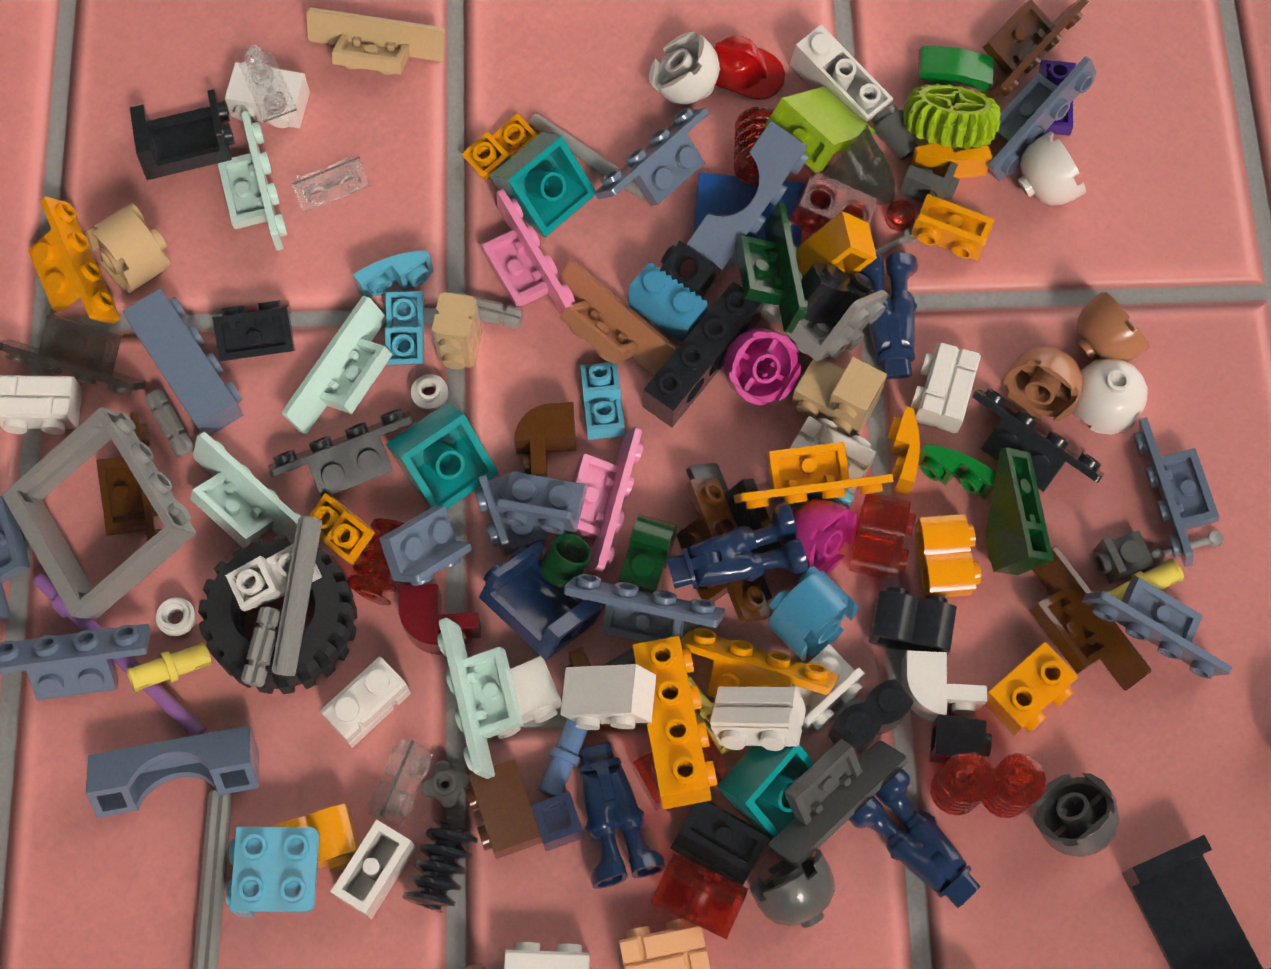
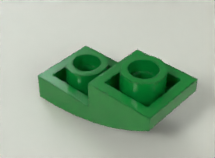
M922 46L919 49L918 77L940 85H952L957 81L986 92L993 85V58L961 48Z
M926 444L921 450L918 464L921 471L933 481L939 480L946 486L956 476L959 478V482L964 489L972 494H979L984 499L993 490L996 472L980 461L958 451L936 445Z

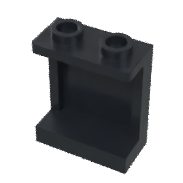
M214 89L207 90L209 107L149 120L144 104L129 107L136 154L146 180L232 160L229 145L235 144L230 123H225L231 121L225 100L218 102Z

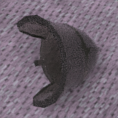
M868 125L863 128L856 140L832 166L826 165L823 171H820L814 179L856 201L882 205L891 204L894 200L896 185L892 168L874 140Z

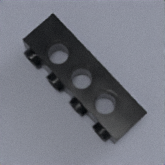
M733 281L643 389V408L673 428L724 365V358L729 345L738 335L753 329L760 321L763 303L744 299L743 288Z

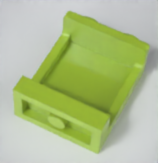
M825 86L782 98L764 126L766 128L769 122L772 121L808 147L804 153L809 158L805 164L815 173L823 171L835 153L844 151L851 158L858 157L875 133L872 127Z

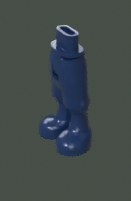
M896 252L891 253L886 258L887 275L890 278L892 287L891 299L884 301L883 305L886 309L882 315L872 324L868 322L870 337L876 355V363L881 365L882 372L887 374L886 380L911 377V362L915 360L914 311H916L917 304L912 294L908 291V279L917 272L918 263L914 255ZM876 254L877 259L858 272L871 280L874 292L884 290V266L881 254Z
M788 502L776 505L772 521L759 529L752 530L747 526H736L730 532L689 547L688 551L687 548L682 549V555L666 559L675 589L692 584L693 589H697L698 586L719 585L746 579L747 581H754L764 574V569L788 568L790 571L798 574L809 570L800 538L797 539L796 525ZM786 542L782 547L764 553L752 552L760 546Z
M602 743L580 750L583 766L579 770L582 777L584 803L588 818L585 828L590 836L599 842L600 849L599 863L590 875L593 888L611 887L625 881L628 877L615 837L616 828L620 829L626 842L632 877L644 878L665 870L664 857L659 852L651 850L644 841L640 831L644 824V811L637 805L630 783L621 766L620 758H614L611 744Z
M901 769L875 796L904 822V826L908 831L905 832L899 829L884 812L882 804L874 796L849 821L856 828L868 827L879 833L887 840L886 848L892 859L902 862L914 875L937 892L940 898L946 895L959 908L981 886L969 874L972 868L966 864L953 843L936 824L935 817L925 811L917 812L906 795V790L910 784V776L904 769Z

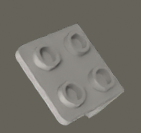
M880 290L856 300L835 327L825 322L814 323L803 319L798 322L792 333H785L793 340L799 351L809 354L816 362L830 356L836 358L843 350L848 349L851 351L864 338V334L861 331L868 322L872 324L882 315L886 309L883 303L889 294L884 290Z

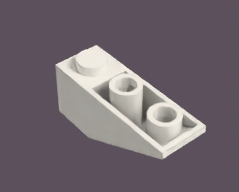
M822 24L796 44L789 64L812 89L825 86L866 122L893 101V98Z

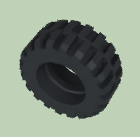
M275 536L273 543L267 544L264 538L253 540V547L246 551L239 546L231 551L234 557L226 564L221 560L214 568L217 573L216 579H207L202 589L207 595V600L202 599L199 601L198 613L203 618V621L199 623L201 635L207 641L206 647L222 668L247 688L252 686L245 684L241 680L244 665L249 664L246 658L251 640L244 631L247 611L241 610L225 575L259 556L267 559L292 544L287 536ZM321 548L317 550L315 563L322 577L311 584L310 594L315 603V611L311 623L303 632L296 674L289 677L276 675L272 672L274 647L270 665L265 666V671H268L265 684L262 687H256L259 692L272 694L274 689H279L282 694L295 693V686L301 684L306 689L317 685L314 678L322 673L328 678L336 671L333 663L337 658L344 661L350 651L347 647L348 640L353 641L355 639L357 629L354 625V620L358 618L357 607L343 572L337 563H333L329 555Z

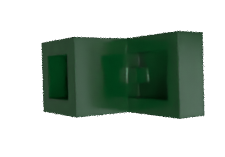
M639 514L631 533L629 548L618 583L635 584L639 587L638 590L651 593L657 591L663 570L667 567L666 559L670 557L677 534V524Z

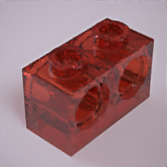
M812 170L801 186L789 219L791 223L798 225L801 230L808 233H816L842 211L870 225L878 199L819 172L815 173ZM812 203H814V204H816L817 206H819L820 209H817L816 207H814V206L812 205Z

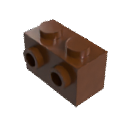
M515 759L493 766L495 776L489 779L475 773L470 774L469 778L472 787L465 789L472 812L480 810L484 825L477 827L484 851L492 849L496 859L543 843Z

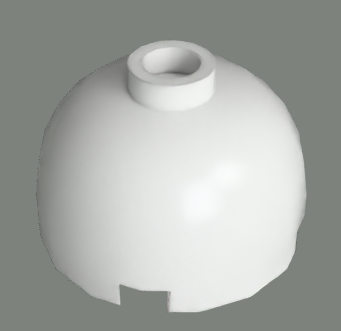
M687 32L673 39L663 48L666 55L662 58L661 62L659 63L655 58L651 65L649 83L670 102L684 105L708 97L714 90L720 71L717 52L701 34L698 36L695 32Z
M1052 131L1038 138L1027 147L1020 162L1023 176L1018 179L1023 192L1028 198L1035 195L1041 203L1050 206L1063 205L1086 193L1085 184L1082 183L1077 186L1073 178L1080 174L1074 161L1059 139L1053 141L1054 133Z
M1113 358L1094 360L1081 370L1083 388L1081 397L1073 410L1074 416L1079 421L1082 419L1086 424L1090 425L1089 429L1096 433L1112 435L1129 429L1140 418L1147 403L1148 388L1143 375L1134 365L1122 359Z

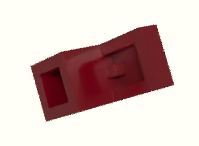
M438 584L399 585L400 620L408 638L422 651L442 655L437 636L441 633L439 620L448 618L460 626L464 644L471 643L472 638H481V623L478 613L442 614V595Z

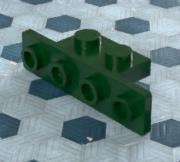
M778 202L764 226L766 240L741 235L735 248L744 299L778 305L784 332L792 333L798 322L805 318L808 302L803 294L802 273L798 269L796 260L797 248L793 244L791 235V220L788 218L786 205Z

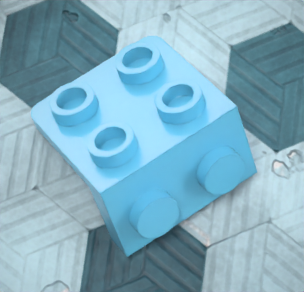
M236 827L235 839L231 840L229 849L230 864H233L232 881H228L226 888V904L230 906L229 911L239 917H255L256 912H311L315 907L319 832L312 827Z

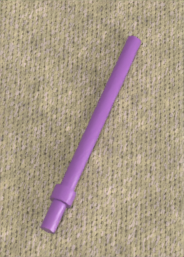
M41 573L35 578L34 585L52 601L51 607L63 618L68 617L82 631L103 630L93 619L71 617L46 573ZM132 656L112 659L126 674L127 668L140 665ZM160 683L143 689L190 736L204 734L206 728Z

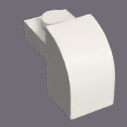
M906 651L901 660V686L914 701L911 709L921 718L933 722L938 714L947 715V708L952 709V713L956 715H972L987 702V686L947 684V652Z

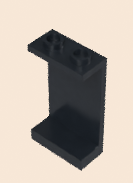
M1205 835L1122 872L1171 969H1263L1203 854L1212 850Z

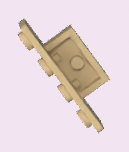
M312 7L307 11L308 40L315 43L335 45L332 51V64L342 65L354 70L368 69L379 71L385 75H401L409 57L439 62L443 61L445 57V29L443 27Z

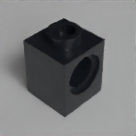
M679 241L676 246H670L661 259L663 266L660 271H665L666 276L671 275L672 280L677 279L678 284L683 283L684 288L689 287V291L695 292L696 296H701V300L722 271L721 268L682 241ZM693 259L696 265L694 273L689 277H682L680 272L682 264L686 260Z
M938 714L932 722L929 762L977 768L984 761V757H989L991 753L992 734L986 733L987 721Z

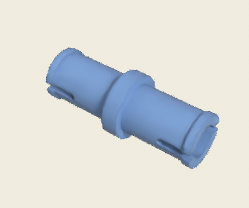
M566 718V723L556 747H551L548 755L551 756L541 784L537 788V790L552 797L563 793L573 766L578 767L581 759L577 756L588 730L575 727L576 722Z

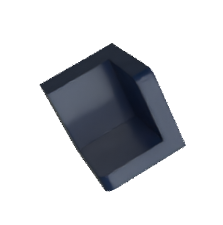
M570 792L531 805L545 851L584 838L583 829Z

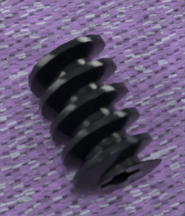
M432 820L440 827L429 828L426 831V836L434 844H423L420 847V851L429 859L416 860L414 864L415 868L423 875L410 876L408 880L417 891L404 892L402 897L418 906L443 913L441 911L442 907L455 906L456 904L447 895V891L461 890L462 887L452 879L453 875L467 873V870L458 863L459 859H472L473 856L464 848V844L477 843L478 838L458 826L439 820Z

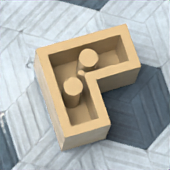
M855 357L851 359L846 370L825 359L819 362L813 359L794 390L791 405L796 407V410L806 418L809 416L814 419L826 418L832 421L842 434L846 436H859L878 403L887 374Z

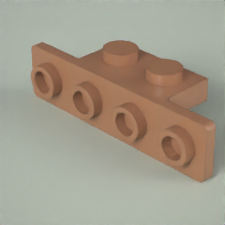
M575 261L567 263L558 281L561 285H568L574 296L575 304L572 307H566L560 319L570 326L569 328L574 335L590 343L596 349L597 354L604 360L617 364L633 357L655 376L676 351L677 347Z

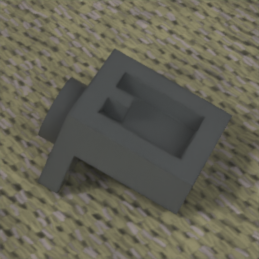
M951 162L944 178L936 175L930 169L910 165L900 194L924 203L927 194L943 200L945 197L952 199L960 181L959 178L954 177L958 164Z
M1139 530L1113 540L1111 537L1104 538L1094 549L1095 565L1102 575H1106L1110 584L1131 577L1139 571H1148L1156 565Z

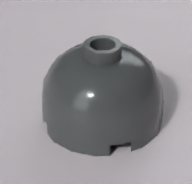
M1083 773L1084 777L1071 778L1070 774L1059 776L1042 789L1035 801L1037 810L1035 813L1036 817L1034 816V823L1047 843L1065 855L1085 857L1100 852L1114 839L1119 825V811L1114 795L1102 779L1090 773Z
M820 849L816 850L814 857L812 855L808 857L798 868L792 867L784 860L774 864L768 869L773 874L772 877L768 878L764 883L758 877L750 886L753 898L767 918L781 925L794 926L801 924L803 928L813 926L823 919V911L829 906L835 892L833 874Z

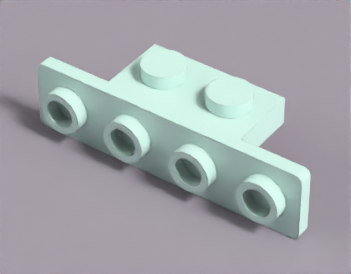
M248 111L242 112L241 115L251 153L232 157L230 161L217 163L231 223L235 230L268 222L276 250H282L284 247L281 237L287 235V230L282 214H275L274 205H278L280 202L275 184H268L266 175L271 174L272 169L267 152L260 153L258 144L265 143L259 122L252 123Z
M363 296L283 409L282 415L300 433L308 434L327 406L352 414L391 358L392 353L385 346L371 342L386 321L385 314L371 298Z
M206 432L197 435L193 458L213 477L194 488L190 500L242 548H245L253 540L258 539L270 530L278 536H287L290 543L294 544L298 519L302 516L294 513L287 507L273 490L266 488L252 475L245 465L235 460L220 442L214 441Z
M444 618L439 620L441 633L438 634L437 639L441 652L447 657L450 669L446 672L447 683L451 692L455 694L458 708L455 709V719L459 729L464 732L467 747L464 748V758L471 771L489 779L495 776L487 738L524 726L506 650L497 647L468 658L460 626L450 619Z

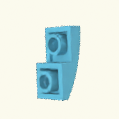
M426 250L412 251L377 261L353 274L357 290L362 297L371 298L387 292L395 281L403 291L412 286H420L430 277L434 270L431 257Z
M386 292L387 328H385V347L392 353L386 365L424 364V292Z
M606 362L580 365L588 440L624 437L625 425L617 364Z

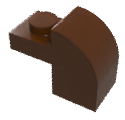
M573 402L542 404L531 409L521 418L515 431L514 441L516 454H523L525 474L548 478L547 452L576 451Z

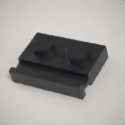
M706 801L693 805L670 849L741 890L770 836L711 801Z

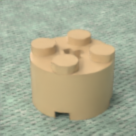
M133 203L118 210L85 232L93 252L99 249L103 259L100 263L105 271L122 290L128 289V293L139 288L171 266L168 257L162 251L167 248L163 237L156 229L148 230L144 224L143 215Z

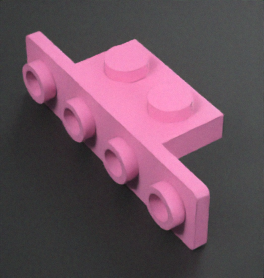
M504 189L497 191L498 210L511 231L482 244L483 254L514 306H524L549 294L562 315L566 307H572L575 304L570 288L567 284H560L555 276L558 272L552 258L549 255L543 256L540 251L538 235L532 226L526 227L521 219L523 218V212L518 201L515 198L509 199Z
M634 427L623 437L616 465L585 453L579 457L573 482L585 484L587 493L576 533L595 539L591 551L592 559L587 566L585 574L595 576L604 569H608L613 560L615 548L611 546L614 533H618L624 520V512L621 511L622 503L632 490L634 477H631L630 474L633 464H636L640 459L644 446L640 442L642 429Z

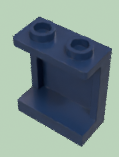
M539 540L529 548L525 546L520 547L504 565L497 563L490 568L483 578L486 584L479 598L547 661L594 625L606 604L564 595V588L554 586L548 582L540 570V555L545 545Z

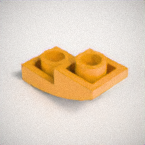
M517 113L493 135L488 131L485 132L461 155L480 177L486 181L490 179L489 175L538 134Z
M925 142L915 147L910 165L930 169L936 175L944 178L950 163L953 162L958 164L954 177L969 178L986 175L992 155L988 145L981 148L971 147L968 150L961 148L954 152L952 147H941V145L936 143L929 144Z
M906 406L901 419L894 417L887 438L894 440L890 453L898 455L892 472L893 477L898 478L894 491L909 496L918 470L920 440L914 409Z
M324 493L309 515L322 521L320 538L323 539V543L352 565L375 534L358 516L327 493Z

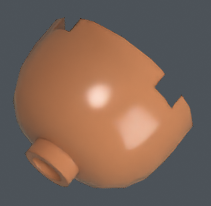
M1102 291L1082 309L1077 320V329L1082 339L1077 342V345L1090 360L1098 357L1099 359H1122L1129 362L1150 348L1143 333L1138 327L1134 328L1129 321L1130 316L1109 293Z
M1047 346L1036 347L1028 350L1016 359L1004 379V386L1007 384L1009 390L1007 398L1017 410L1022 409L1036 420L1041 421L1043 416L1054 417L1053 421H1060L1070 416L1076 407L1082 393L1083 377L1077 362L1067 353Z

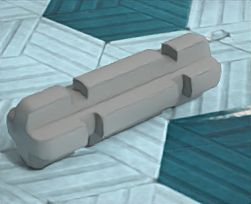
M474 297L477 299L481 321L498 325L500 322H504V326L514 329L520 327L523 319V310L520 307L508 305L505 308L503 307L504 303Z
M155 389L153 392L148 393L145 396V401L163 434L169 441L175 455L183 457L194 450V444L163 390Z
M262 607L259 610L256 621L259 627L254 628L246 658L249 664L244 665L241 680L249 686L262 687L265 684L268 671H265V666L270 665L277 639L275 629H279L280 610L270 607Z

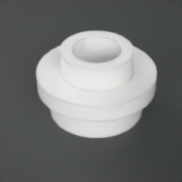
M423 375L415 380L411 387L412 400L422 410H437L448 399L449 391L447 384L437 375ZM428 387L436 389L435 393L429 396L423 394V391Z
M179 597L164 601L156 612L157 626L163 633L169 636L176 637L186 634L192 629L196 621L194 607L189 601ZM177 612L183 613V618L179 623H171L173 614Z

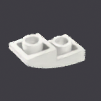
M294 544L267 559L259 556L225 575L242 611L256 608L285 596ZM316 563L312 582L322 577Z

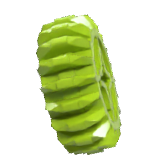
M936 83L933 86L926 84L922 85V87L914 88L909 93L903 110V125L908 128L911 134H915L918 139L928 140L929 144L936 143L941 145V147L949 146L954 149L962 147L968 150L971 147L981 148L983 145L991 144V141L995 139L996 132L999 131L1001 122L1000 106L996 104L995 100L987 98V95L984 93L975 92L974 89H965L962 86L956 87L950 84L940 85Z

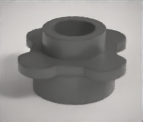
M439 761L434 765V773L429 780L422 783L421 788L426 797L433 796L441 802L444 808L450 809L456 806L457 799L461 795L462 790L469 786L470 780L465 772L458 773L450 768V764L447 761ZM448 781L449 787L443 788L442 783Z

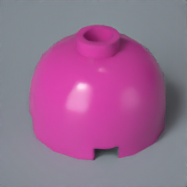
M766 328L750 329L738 335L729 345L724 358V375L729 386L741 398L757 405H767L765 403L772 402L773 400H782L796 386L801 373V365L798 363V356L796 354L798 352L797 347L787 336Z
M813 499L801 505L798 509L792 510L797 530V539L800 538L808 568L815 566L819 571L829 574L845 557L842 554H837L842 549L844 543L846 542L851 545L855 538L857 515L836 501Z

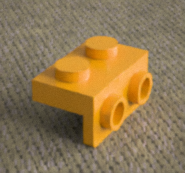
M927 194L910 236L918 238L925 245L939 246L952 251L959 258L979 261L995 219Z

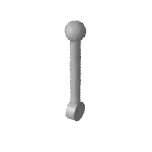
M907 228L903 236L875 249L876 254H883L905 242L909 244L914 243L917 238L910 236L913 228Z
M1212 531L1206 538L1192 541L1190 545L1192 549L1206 545L1218 547L1222 544L1224 537L1219 531ZM1152 548L1149 551L1155 563L1160 562L1163 557L1173 555L1171 548L1162 550Z

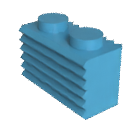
M648 263L628 288V305L680 342L685 340L707 313V300H701V296H696L695 292H690L689 287L684 288L683 283L678 284L677 279L672 280L671 275L666 276V272L660 271V267H654V263Z

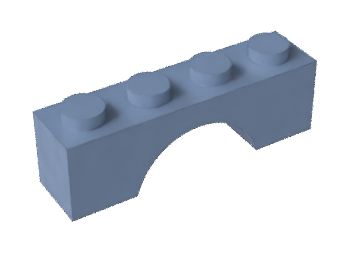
M770 121L750 150L759 171V184L753 199L747 206L735 213L725 215L707 213L686 245L722 270L727 263L734 266L738 261L735 245L741 235L746 236L748 233L753 236L756 235L766 220V217L761 214L770 202L774 206L778 203L788 188L782 184L788 174L792 172L797 175L809 158L804 153L808 146Z
M250 725L91 754L88 755L86 795L96 817L101 818L138 811L142 802L151 791L159 785L176 778L195 777L203 779L210 783L219 795L259 788V751Z

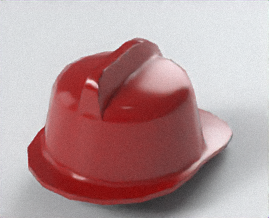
M734 35L716 43L714 49L718 55L720 71L715 86L754 99L770 98L780 91L784 85L785 71L783 64L776 56L757 48L750 39L744 36Z

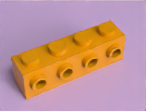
M680 636L632 644L635 663L656 674L652 723H647L663 810L711 801L710 786H716L717 779L713 761L705 762L702 748L710 746L705 722L697 724L695 710L702 709L698 686L689 685L687 673L694 672L690 648L682 650Z

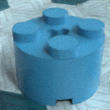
M815 566L810 567L808 571L801 575L798 580L799 584L789 593L786 590L780 592L769 605L774 611L768 621L769 628L802 661L806 660V653L813 658L826 646L831 645L844 631L840 627L844 618L847 616L852 621L858 611V604L824 571H819Z

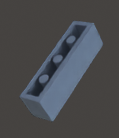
M160 288L122 310L130 326L200 433L206 432L210 436L243 416L237 404L243 400L231 381L226 384L223 383L219 377V374L224 372L212 352L205 356L200 346L205 344L203 338L194 325L186 327L182 318L187 315L175 297L168 300Z

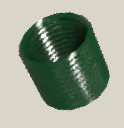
M570 533L557 535L540 562L542 575L552 585L564 588L573 577L583 574L592 559L591 549L585 540L579 536Z

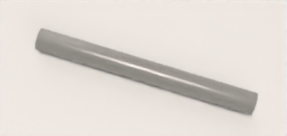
M534 114L530 119L529 125L540 133L561 135L573 155L606 176L616 169L620 170L619 167L539 114ZM634 180L624 188L642 201L646 199Z

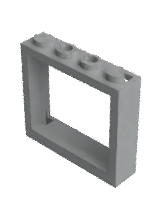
M102 407L2 494L71 617L93 620L99 618L197 534L189 521L191 516L188 510L181 503L177 502L172 494L171 482L163 473L158 471L153 463L154 455L152 451L139 440L134 432L136 429L134 422L123 412L117 413ZM112 439L165 527L93 588L42 500Z

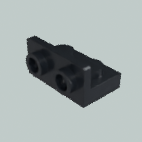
M278 300L258 303L259 311L245 313L244 306L222 308V316L212 317L219 361L296 351L290 314H292L291 307H281V301Z

